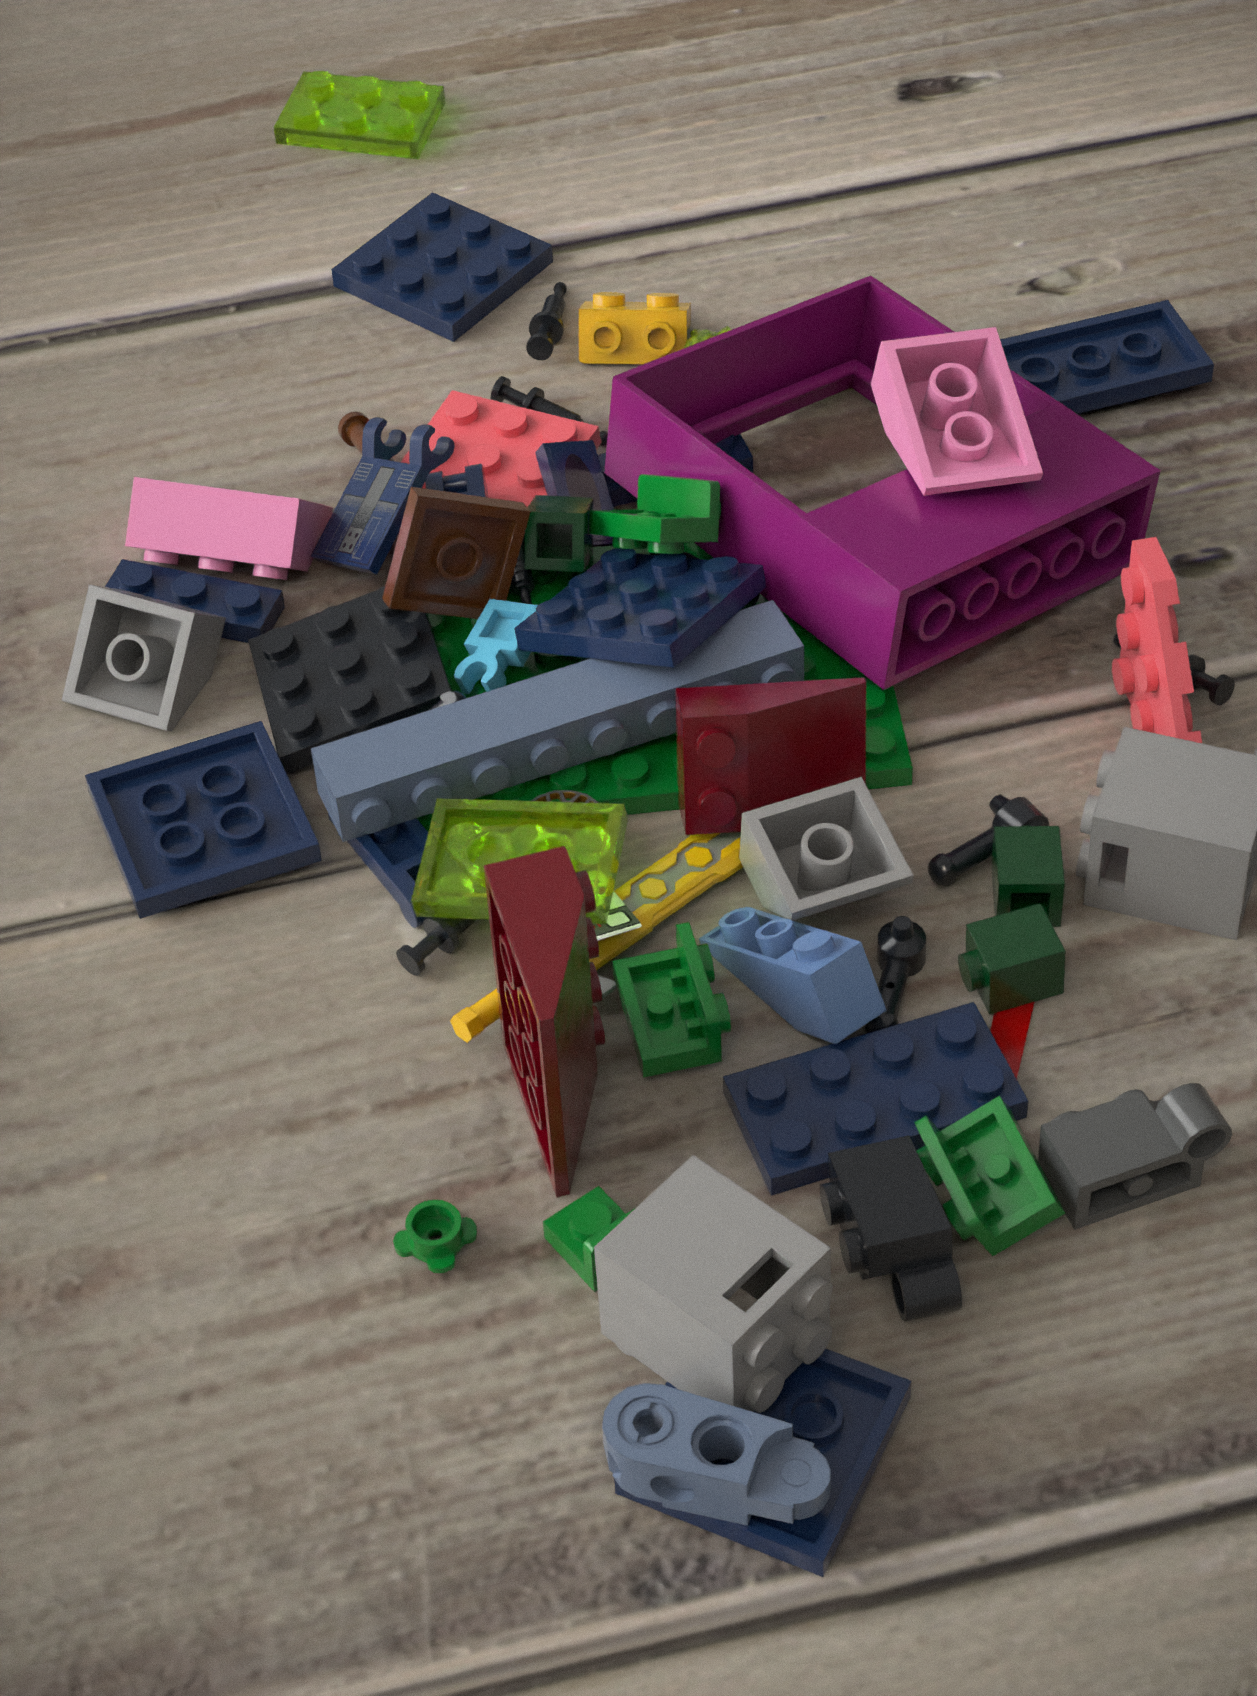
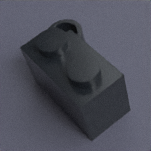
M910 1136L828 1153L830 1182L820 1184V1199L828 1225L839 1224L842 1230L839 1231V1243L848 1273L859 1272L862 1280L890 1274L895 1304L904 1322L961 1309L962 1292L957 1270L953 1262L952 1228Z

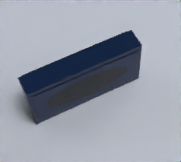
M594 440L542 443L535 452L548 496L594 497V510H614ZM593 534V547L612 546V537Z

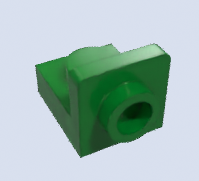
M597 1186L544 1220V1238L584 1282L596 1292L598 1288L594 1247L633 1210L625 1214L600 1186Z

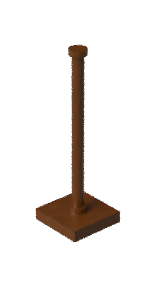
M355 411L342 417L338 425V432L346 444L356 447L362 454L363 429L369 419L365 414ZM411 487L382 597L383 601L391 609L478 619L489 599L503 601L507 599L531 511L523 502Z

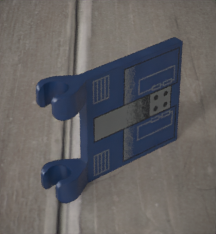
M380 417L370 419L363 429L362 457L311 557L318 562L377 575L400 531L410 488H422L430 471L451 457L455 448L454 441L449 437L442 436L437 440L434 450L431 451L429 440L435 433V428L432 425L423 424L416 427L410 437L409 464L390 461L388 459L403 449L407 440L406 434L402 430L394 429L389 433L388 440L383 443L381 433L384 427L387 426V421Z

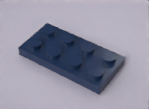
M1169 300L1000 339L1009 369L1076 414L1212 382L1214 363Z
M974 1002L843 1040L837 1044H830L723 1076V1094L771 1196L828 1179V1153L908 1135L915 1149H920L925 1144L914 1122L926 1115L941 1131L998 1096L1010 1107L1016 1121L1027 1118L1029 1101Z

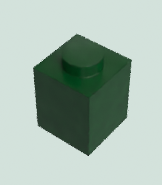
M535 495L527 507L531 512L525 530V569L584 572L593 556V534H589V512L594 510V497Z
M1059 826L994 827L991 874L995 916L1041 903L1052 926L1061 927L1065 880Z
M1041 903L966 924V952L958 955L960 974L969 992L978 991L989 1015L1064 993L1066 951Z

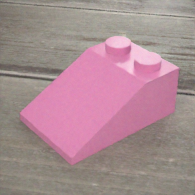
M996 327L881 341L871 387L884 431L924 496L1041 480L1043 475L1041 464Z

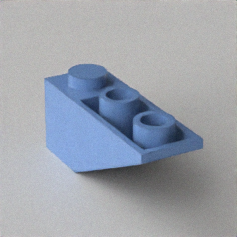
M751 907L735 909L725 914L719 920L718 927L699 938L700 944H708L711 955L797 1031L837 1044L886 1011L861 941Z

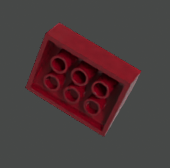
M565 846L483 866L503 1046L557 1198L569 1195L571 1192L598 1076L596 1046L606 1043L600 1013L596 1005H593V1003L602 1001L600 980L594 963L589 962V959L599 957L596 932L590 917H586V913L596 911L594 891L587 871L575 872Z

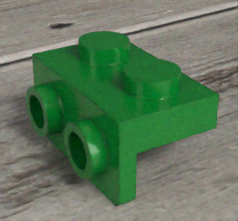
M641 474L638 477L637 509L590 510L589 534L612 537V547L648 548V552L663 554L684 553V542H718L719 519L721 515L720 484L714 480Z
M689 922L676 924L677 948L613 960L614 981L616 982L643 1078L722 1062L721 1034L731 1032V1020L726 998L723 993L713 994L709 984L715 982V972L709 946L707 943L696 944Z
M1000 1096L941 1131L927 1115L914 1122L925 1146L916 1150L934 1184L937 1187L943 1183L945 1184L952 1199L943 1203V1208L953 1227L964 1241L975 1236L992 1256H995L1065 1214L1010 1107Z

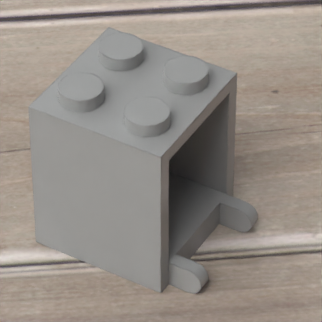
M1124 727L1115 752L1110 750H1104L1096 780V787L1102 788L1099 796L1088 795L1082 814L1080 832L1090 834V840L1084 839L1076 867V876L1086 878L1083 905L1237 940L1257 873V748L1253 755Z
M694 1155L594 1247L601 1334L614 1342L623 1353L633 1356L679 1390L748 1411L761 1413L768 1409L777 1399L785 1379L802 1362L805 1364L814 1362L823 1353L831 1339L830 1297L833 1290L831 1283V1248ZM739 1288L757 1299L746 1312L728 1300Z

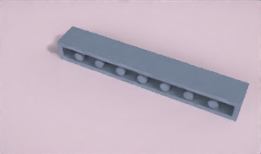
M773 600L738 611L674 668L590 658L311 748L318 793L343 842L375 833L463 802L493 794L500 790L676 733V688L804 681V645Z

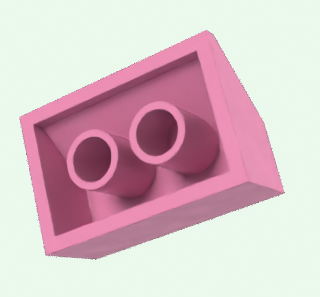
M134 477L125 546L145 549L144 561L178 565L179 554L199 557L198 568L232 573L234 562L254 564L253 576L287 580L289 569L308 572L313 560L311 554L332 515L333 507L298 498Z

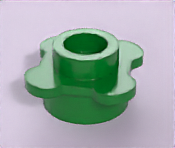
M428 1200L419 1203L411 1209L405 1221L406 1230L397 1232L393 1243L394 1249L399 1256H414L427 1263L428 1269L431 1272L445 1273L454 1268L456 1264L455 1256L461 1248L476 1240L477 1226L471 1218H461L458 1209L451 1203L443 1200ZM433 1236H442L440 1239L437 1240L429 1239Z

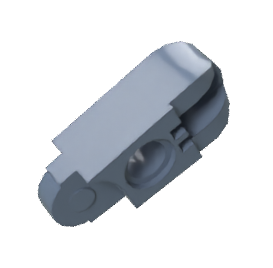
M651 1383L627 1387L614 1396L604 1410L602 1431L609 1471L613 1473L612 1476L620 1488L635 1497L660 1502L662 1507L746 1526L749 1524L751 1515L793 1524L794 1519H805L820 1512L830 1498L831 1469L827 1459L819 1450L814 1448L813 1442L793 1437L792 1423L666 1385ZM717 1459H730L734 1461V1463L727 1465H715L710 1462Z

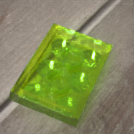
M304 71L274 125L276 144L419 159L446 103L444 86L429 85L421 81L400 82L382 80L373 76L353 77L334 75L326 71Z
M437 798L411 899L416 917L489 919L484 865L565 846L575 872L586 870L593 887L596 911L586 913V917H590L592 923L607 924L628 823L624 804Z

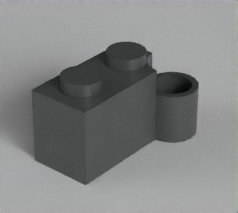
M1189 1083L1181 1085L1157 1101L1149 1100L1142 1090L1135 1089L1124 1092L1112 1101L1080 1112L1068 1111L1062 1113L1052 1121L1042 1124L1038 1162L1062 1205L1066 1217L1074 1230L1199 1187L1201 1185L1204 1161L1215 1156L1226 1147L1232 1137V1129L1201 1084Z

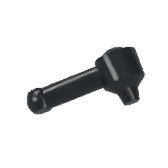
M1002 794L996 795L989 804L990 809L995 815L992 827L946 854L939 853L933 857L928 864L929 876L938 885L949 886L954 884L957 876L992 857L994 827L1049 826L1048 818L1025 797H1016L1010 800Z
M898 916L894 921L886 923L878 933L877 963L882 970L878 988L886 1011L865 1024L867 1033L899 1024L897 1016L907 978L916 975L925 965L926 934L921 926L906 916Z

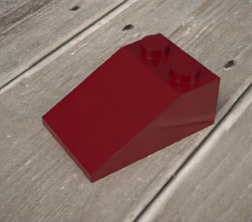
M864 677L676 688L678 805L685 835L741 832L742 813L859 777H862L866 784V680Z

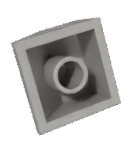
M89 584L62 701L162 730L172 731L212 676L226 618L122 589Z
M862 777L742 813L739 852L741 864L763 908L793 921L913 883L914 875Z

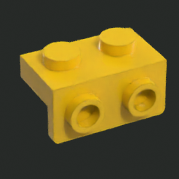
M593 293V301H585L579 308V361L587 364H646L686 348L687 331L691 325V303H679V294L650 293L647 294V302H625V293Z

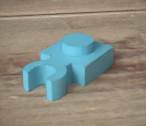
M489 599L464 643L470 656L460 662L454 673V678L464 694H469L475 683L480 679L486 692L506 685L504 671L507 666H524L531 652L518 649L514 628L533 614L538 605Z

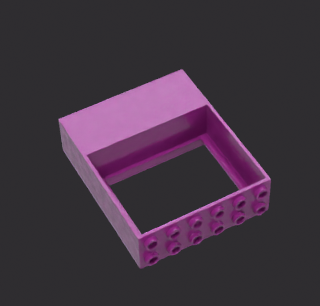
M870 275L613 376L604 473L637 499L638 477L641 474L718 481L720 484L721 503L718 542L694 543L713 558L727 556L736 558L738 563L763 565L767 587L760 594L769 601L773 600L781 611L885 690L1121 575L1122 569L1129 567L1132 541L1145 539L1161 470L1010 369L1043 471L1041 480L924 496L910 472L906 469L808 513L801 510L714 444L732 434L736 436L849 388H853L877 405L871 381L881 341L954 332Z

